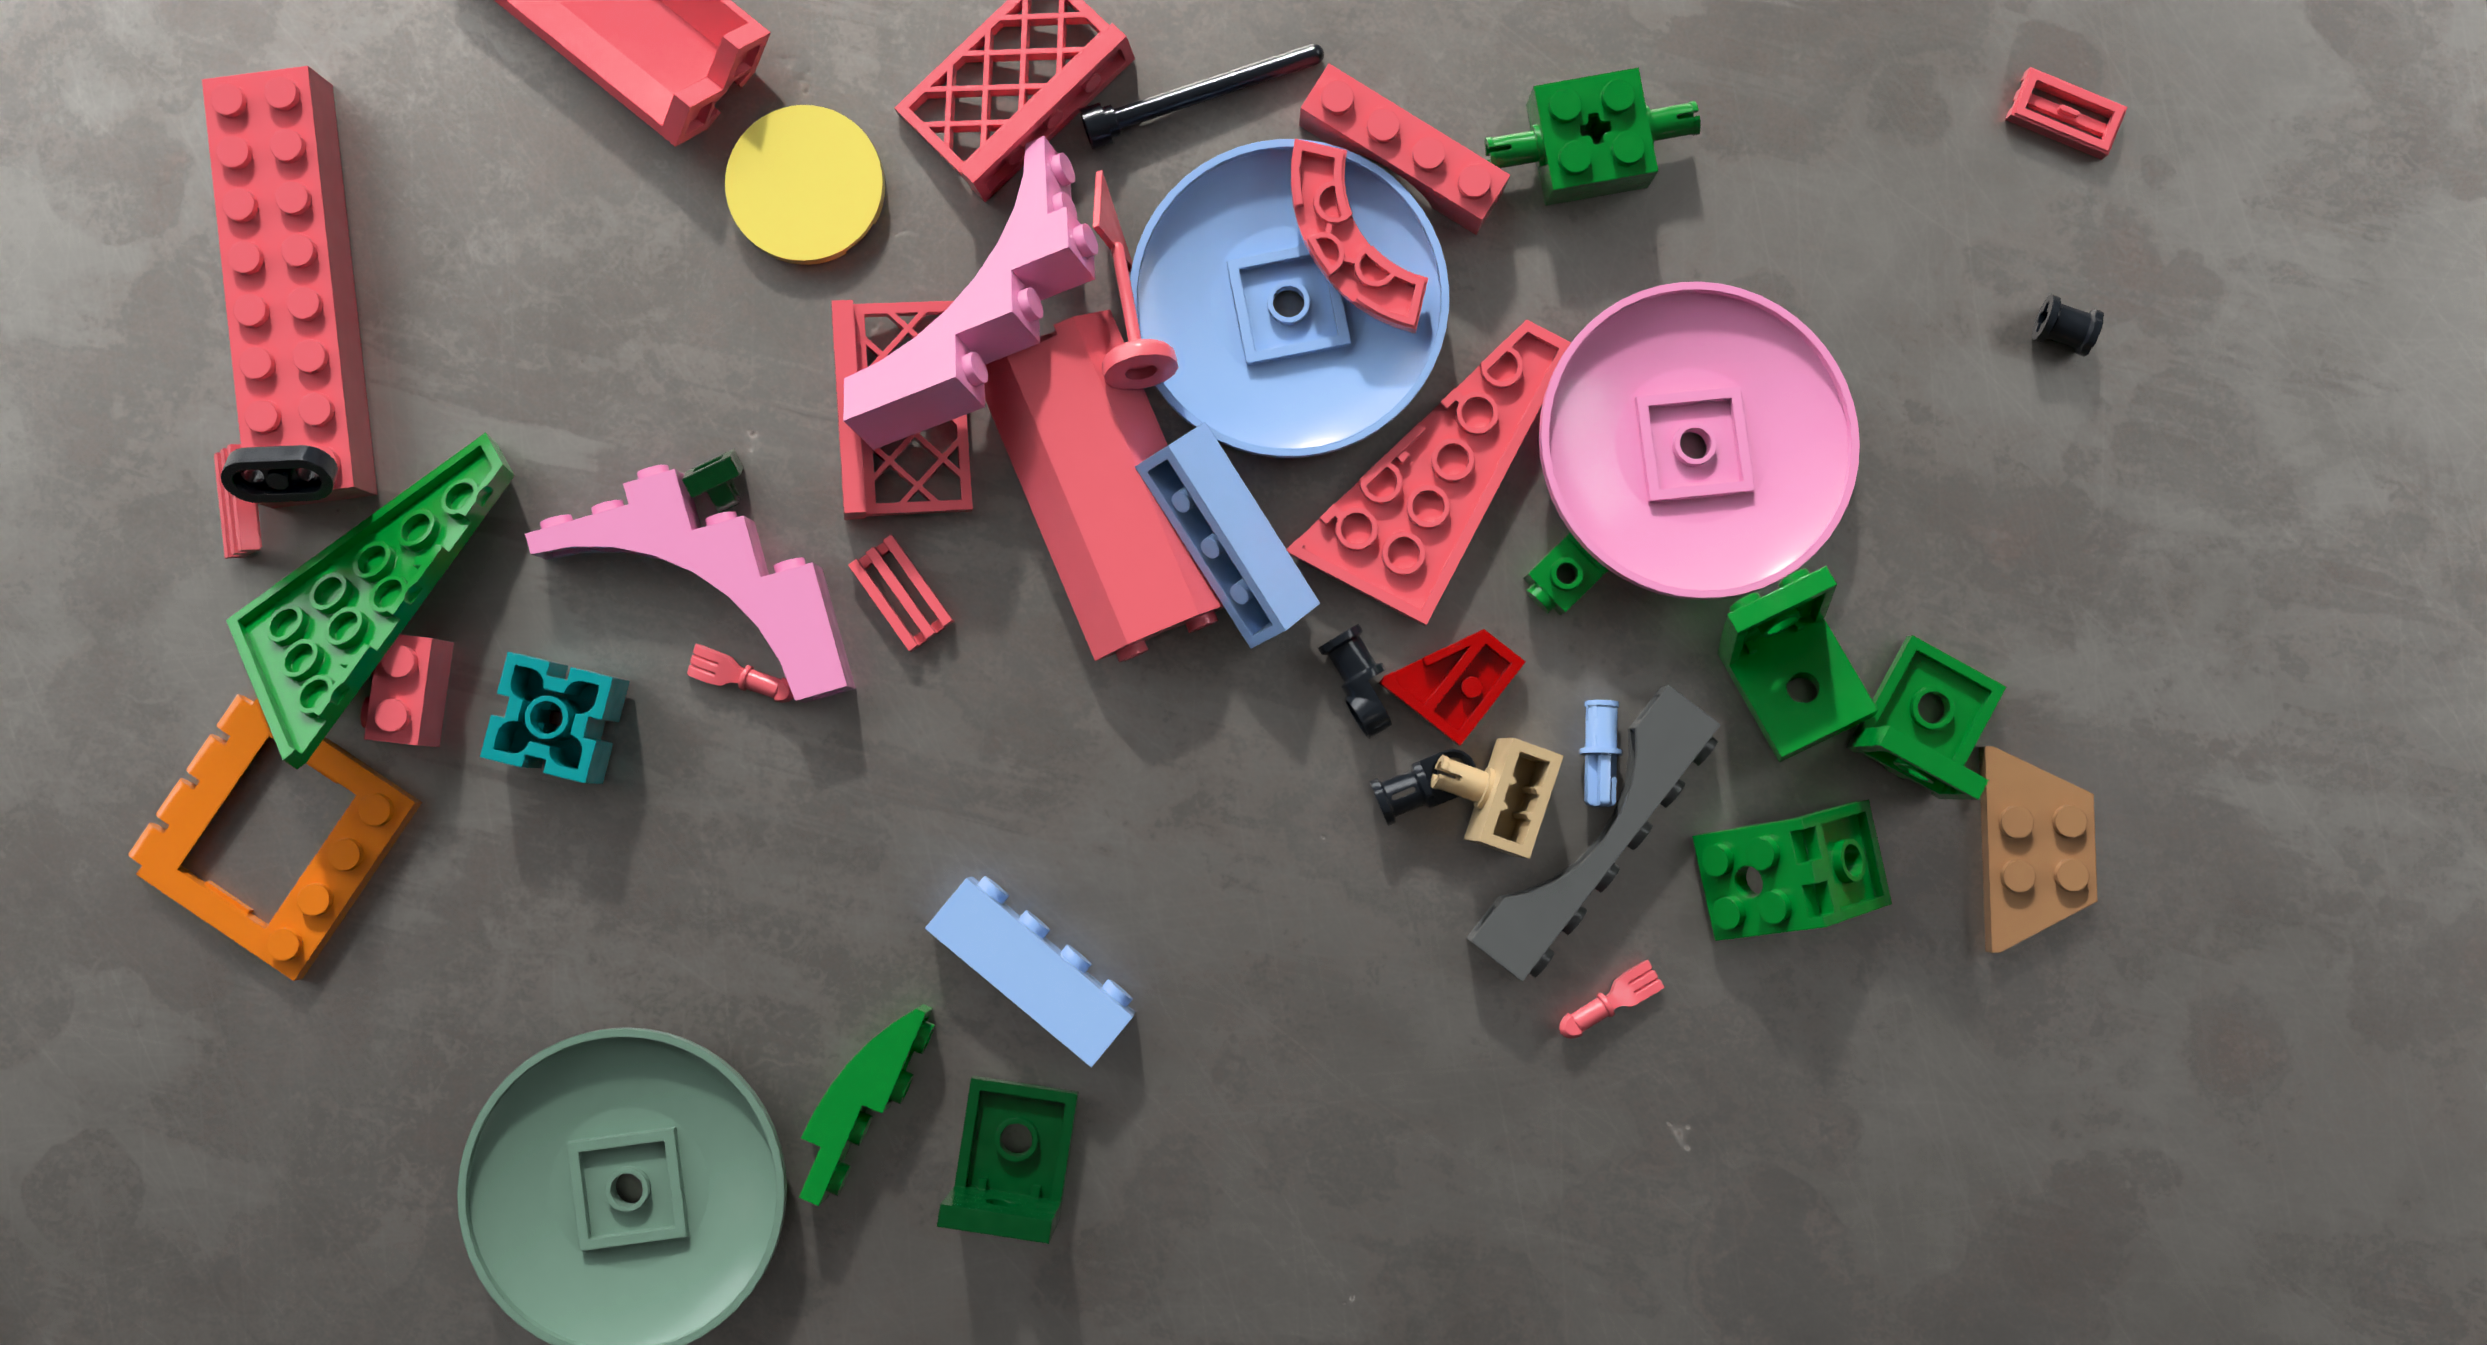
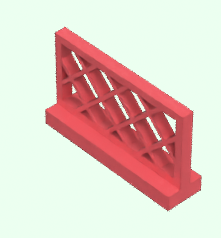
M1007 0L894 107L898 115L969 184L970 188L984 202H987L1024 166L1026 143L1045 136L1050 141L1080 113L1079 109L1086 107L1135 60L1127 36L1113 23L1109 25L1083 0H1059L1058 13L1031 14L1032 0ZM1068 5H1069L1075 12H1068V13H1067ZM1089 24L1098 33L1085 47H1066L1067 25ZM1058 25L1057 48L1030 49L1031 26ZM1022 26L1021 49L994 50V36L1003 27ZM1066 59H1071V60L1065 65ZM1057 60L1056 75L1047 83L1028 84L1029 61ZM1020 61L1019 84L992 85L993 62ZM984 62L983 85L956 86L957 71L965 63ZM1028 95H1034L1028 100ZM1019 96L1018 111L1009 119L991 120L992 97ZM982 97L981 120L955 121V99ZM946 98L945 121L923 122L914 113L928 99ZM996 131V132L990 137V132ZM981 132L980 147L966 161H963L953 152L954 133ZM935 133H944V142Z
M831 300L844 520L866 519L867 516L972 512L967 414L949 421L956 427L957 439L943 454L919 432L908 436L888 456L880 448L873 450L843 421L844 378L868 367L867 349L877 357L871 365L881 361L890 355L907 336L913 339L918 335L914 328L926 315H941L954 301L853 304V300ZM899 316L915 317L907 324ZM865 317H888L902 331L882 351L866 337ZM914 440L937 459L919 481H916L895 462ZM956 449L958 451L959 468L948 459ZM873 453L884 462L875 473ZM944 465L959 479L961 499L938 500L923 485ZM889 467L912 486L911 490L900 502L876 503L875 482ZM917 492L927 500L909 502Z

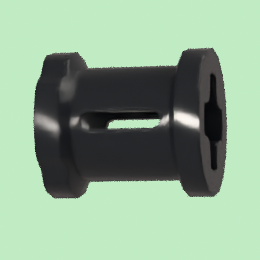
M2051 294L2046 298L2038 312L2033 326L2032 339L2043 342L2046 339L2074 347L2077 355L2085 357L2097 342L2103 326L2104 313L2097 309L2085 312L2061 303L2060 297Z

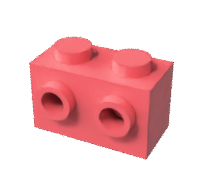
M401 634L397 637L371 673L373 676L370 696L365 698L360 716L361 725L365 728V740L440 747L454 642Z

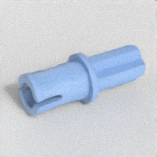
M1587 700L1584 702V707L1586 708L1585 748L1579 749V754L1585 756L1584 802L1591 807H1611L1616 803L1617 757L1623 755V750L1617 748L1619 702L1614 700Z

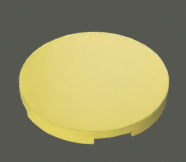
M796 105L781 108L763 116L742 134L735 144L727 164L725 193L727 204L735 223L755 246L778 260L793 264L812 265L829 262L847 254L846 251L855 246L868 233L872 225L876 224L885 198V175L875 147L863 130L852 120L825 107Z

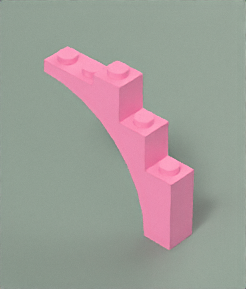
M1045 136L1028 142L1025 145L1023 178L1014 209L997 245L975 278L947 310L915 338L881 361L844 378L843 421L873 450L984 408V383L988 381V371L985 364L1039 344V319L1043 317L1041 301L1095 280L1094 255L1098 254V243L1090 226L1086 223L1081 225L1077 220V211L1072 201L1071 184L1075 182L1073 166L1064 153L1058 154Z
M657 465L642 469L637 472V480L623 483L628 501L627 505H624L623 500L603 502L591 507L592 515L575 520L569 514L554 516L541 521L540 530L525 534L530 554L545 560L586 552L631 553L668 561L694 572L726 594L759 628L781 663L795 701L808 703L856 689L822 567L813 562L806 564L805 558L800 557L773 565L775 573L769 575L755 522L744 515L738 517L736 511H728L707 517L705 519L706 526L701 527L694 499L691 498L682 481L684 474L676 469L669 470L668 465Z

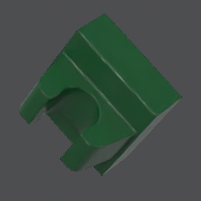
M732 449L686 471L682 481L691 498L707 491L717 511L722 513L738 505V501L741 500L732 479L741 474L744 466L735 449Z

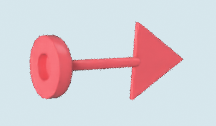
M1103 170L1096 172L1093 229L1112 253L1128 342L1116 346L1106 354L1102 362L1103 376L1106 384L1113 388L1131 390L1152 387L1167 381L1175 375L1179 368L1177 357L1173 347L1166 342L1141 338L1129 276L1132 260Z

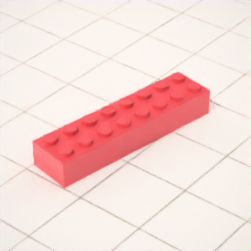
M309 66L202 79L241 448L294 445L313 446L328 453L338 466V475L333 490L323 499L256 504L275 509L378 495L333 85Z

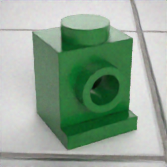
M1568 533L1523 579L1530 585L1526 593L1543 611L1549 613L1554 609L1559 615H1562L1608 569L1594 559L1571 533ZM1560 565H1568L1574 570L1575 579L1571 584H1564L1557 578L1556 573Z

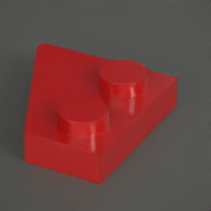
M1482 629L1383 676L1378 684L1456 745L1461 746L1526 661L1488 631Z

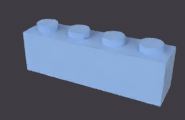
M1206 422L1135 466L1250 648L1286 631L1320 604Z
M973 876L966 878L925 929L1092 1068L1136 1013L1128 1006L1133 998L1112 980L1108 979L1102 985L1090 975L1087 970L1092 964L1073 947L1067 944L1061 950L1047 939L1046 935L1050 932V929L1031 912L1025 910L1020 916L1004 902L1009 895L987 876H984L980 882Z

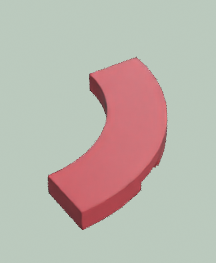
M1295 139L1291 159L1292 204L1299 231L1315 264L1333 287L1358 309L1392 327L1416 333L1428 278L1414 274L1394 264L1373 245L1371 246L1361 234L1353 219L1346 194L1345 162L1347 150Z

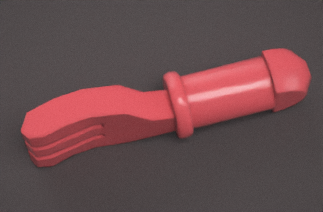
M695 644L694 655L691 656V665H689L687 671L688 676L718 686L737 683L740 690L746 691L748 689L771 697L775 702L779 703L789 702L794 699L785 677L780 679L754 670V667L747 665L745 668L741 667L733 657L704 645Z
M1649 960L1639 963L1615 979L1607 995L1599 993L1596 999L1572 1014L1567 1013L1559 1023L1560 1034L1569 1039L1578 1038L1583 1035L1582 1032L1606 1017H1613L1615 1015L1614 1009L1621 1006L1633 1007L1664 989L1665 986L1658 979L1655 970H1652Z

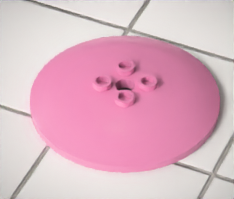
M1678 282L1659 285L1628 296L1600 313L1574 338L1560 358L1544 395L1539 426L1540 459L1544 479L1559 516L1574 538L1594 559L1618 577L1651 592L1680 599L1718 600L1737 597L1769 586L1797 570L1816 554L1839 524L1849 504L1859 465V427L1854 402L1848 384L1826 346L1802 321L1780 305L1742 288L1719 283ZM1693 432L1703 438L1706 444V453L1703 458L1693 459L1683 453L1680 447L1682 434Z

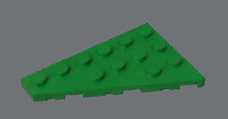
M486 432L226 619L282 760L295 769H299L307 763L515 475L499 445Z

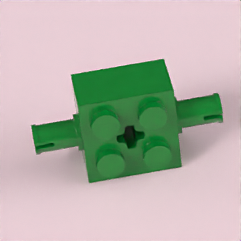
M1638 67L1533 86L1526 104L1530 131L1498 137H1485L1484 145L1485 155L1490 156V159L1487 161L1500 169L1535 163L1539 171L1545 206L1648 188L1658 173L1654 141L1687 135H1699L1701 120L1700 115L1694 117L1693 114L1699 111L1695 100L1684 104L1650 109L1645 103ZM1584 131H1591L1593 136H1599L1601 139L1599 144H1593L1591 136H1582Z

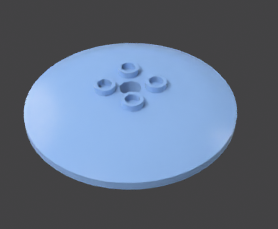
M1295 139L1260 141L1234 148L1217 155L1185 176L1166 195L1148 221L1137 245L1130 275L1141 338L1166 342L1173 347L1177 357L1179 368L1175 375L1167 381L1155 385L1163 398L1193 427L1196 428L1206 422L1219 443L1243 452L1274 458H1304L1335 452L1361 442L1394 420L1411 403L1430 375L1443 344L1449 314L1447 267L1439 240L1423 209L1393 176L1377 164L1347 150L1345 162L1346 194L1353 219L1361 234L1371 246L1373 245L1394 264L1414 274L1428 278L1416 333L1392 327L1358 309L1343 297L1325 278L1304 244L1293 209L1291 159ZM1304 140V141L1313 142V143H1317V144H1321V145H1326V146H1330V147H1335V148H1339V149H1344V148H1342V147L1334 146V145L1327 144V143H1323V142L1311 141V140ZM1291 290L1302 297L1304 307L1298 315L1284 317L1276 312L1273 301L1280 292Z

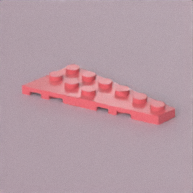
M1526 319L1462 383L1454 388L1439 405L1368 470L1347 493L1321 515L1300 538L1296 539L1286 549L1289 555L1415 622L1426 626L1543 403L1550 378L1571 342Z

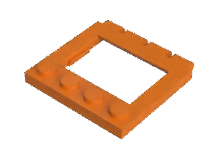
M237 694L216 725L230 736L229 739L226 741L217 735H209L186 769L189 774L199 780V783L195 785L184 778L178 780L156 813L159 819L169 825L168 828L165 829L158 824L150 822L128 855L142 865L136 873L137 876L291 980H302L422 802L325 737L306 764L334 783L342 785L356 796L269 924L252 914L254 909L212 881L205 882L181 866L268 736L274 739L258 698L252 701L243 695Z

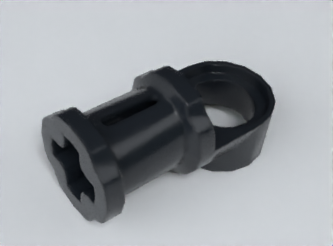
M1357 624L1318 649L1322 655L1330 657L1344 681L1341 688L1346 694L1345 702L1363 733L1370 739L1392 725L1386 709L1368 681L1385 671L1386 668L1383 663H1376L1360 637L1363 630Z
M1445 750L1413 763L1411 770L1383 782L1377 778L1370 781L1387 825L1396 823L1397 816L1423 805L1433 808L1459 797L1440 789L1431 788L1432 774L1437 775V770L1434 768L1442 755L1449 758H1458L1464 764L1476 768L1472 758L1461 750ZM1411 787L1415 788V791L1395 800L1392 799L1394 794Z

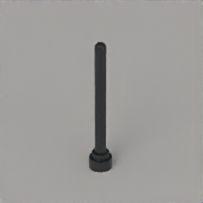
M1309 44L1113 109L1111 104L1102 107L1100 102L1079 109L1088 141L1092 150L1113 144L1112 138L1120 136L1121 129L1317 65L1324 58V50L1318 44Z

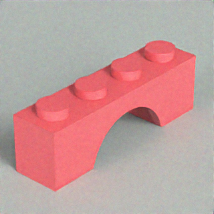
M1328 63L1300 108V127L1328 144L1365 156L1389 168L1413 185L1427 199L1433 209L1477 235L1503 194L1510 178V174L1330 63Z

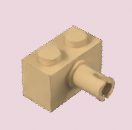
M1497 738L1485 771L1442 755L1434 769L1451 774L1455 779L1442 774H1432L1430 786L1433 789H1440L1474 802V809L1464 840L1513 857L1530 859L1564 755L1516 738Z

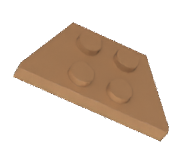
M1994 746L1979 747V773L1982 777L1989 780L1980 796L1985 952L2001 953L2098 901L2094 794Z

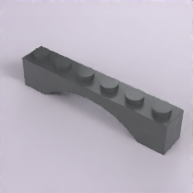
M1672 686L1660 687L1628 728V761L1624 785L1614 812L1598 838L1575 862L1554 877L1526 890L1498 896L1467 936V939L1522 982L1528 974L1536 978L1554 956L1555 952L1549 947L1561 931L1569 935L1586 915L1587 909L1582 904L1594 889L1600 893L1603 892L1616 877L1620 867L1615 864V861L1628 846L1630 849L1635 850L1647 837L1653 827L1647 820L1659 804L1667 808L1680 794L1686 784L1680 777L1693 762L1699 766L1714 750L1718 740L1713 737V734L1721 724Z

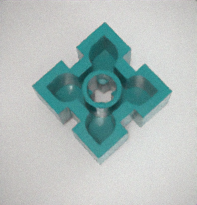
M508 652L497 694L510 698L505 716H490L480 757L521 768L540 769L542 768L543 760L546 759L543 771L545 774L581 783L603 784L613 742L601 740L606 721H620L630 681L572 667L570 668L568 679H565L568 665ZM552 711L562 713L563 719L560 726L550 724V714Z

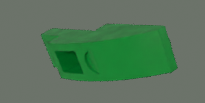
M922 1004L889 1025L849 1061L830 1085L814 1110L801 1139L819 1146L820 1149L799 1198L820 1206L829 1197L830 1193L836 1196L840 1194L851 1169V1165L844 1163L845 1157L852 1143L860 1146L873 1118L872 1115L865 1113L867 1107L883 1114L891 1107L892 1102L901 1105L909 1090L914 1074L907 1072V1067L914 1051L919 1054L924 1053L935 1029V1024L928 1022L932 1007Z

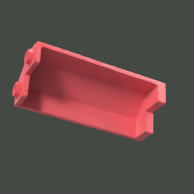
M494 0L675 147L707 130L721 114L714 105L727 92L733 82L742 88L752 77L771 33L731 0Z
M1109 309L1073 316L1054 324L1055 331L1040 336L1039 344L985 364L988 371V381L984 383L985 401L1093 658L1097 661L1116 654L1120 663L1147 652L1149 649L1146 641L1163 632L1186 625L1188 632L1192 633L1218 622L1215 612L1224 608V606L1135 468V466L1168 444L1144 388L1124 390L1113 388L1105 382L1102 362L1108 352L1124 343L1113 314Z

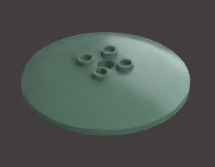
M610 1028L583 1033L560 1041L538 1052L507 1076L492 1093L480 1111L463 1151L457 1190L458 1217L469 1259L489 1295L518 1325L537 1338L551 1345H686L704 1336L737 1310L765 1274L782 1232L786 1212L787 1180L782 1147L766 1108L750 1085L728 1063L708 1049L688 1039L667 1032L644 1028ZM621 1174H632L641 1181L643 1192L638 1202H626L619 1197L616 1183Z

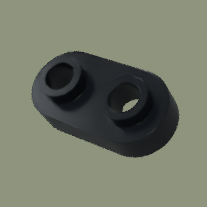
M313 446L246 447L236 449L229 454L221 473V482L230 494L247 502L314 501L323 499L332 492L338 475V466L328 453Z

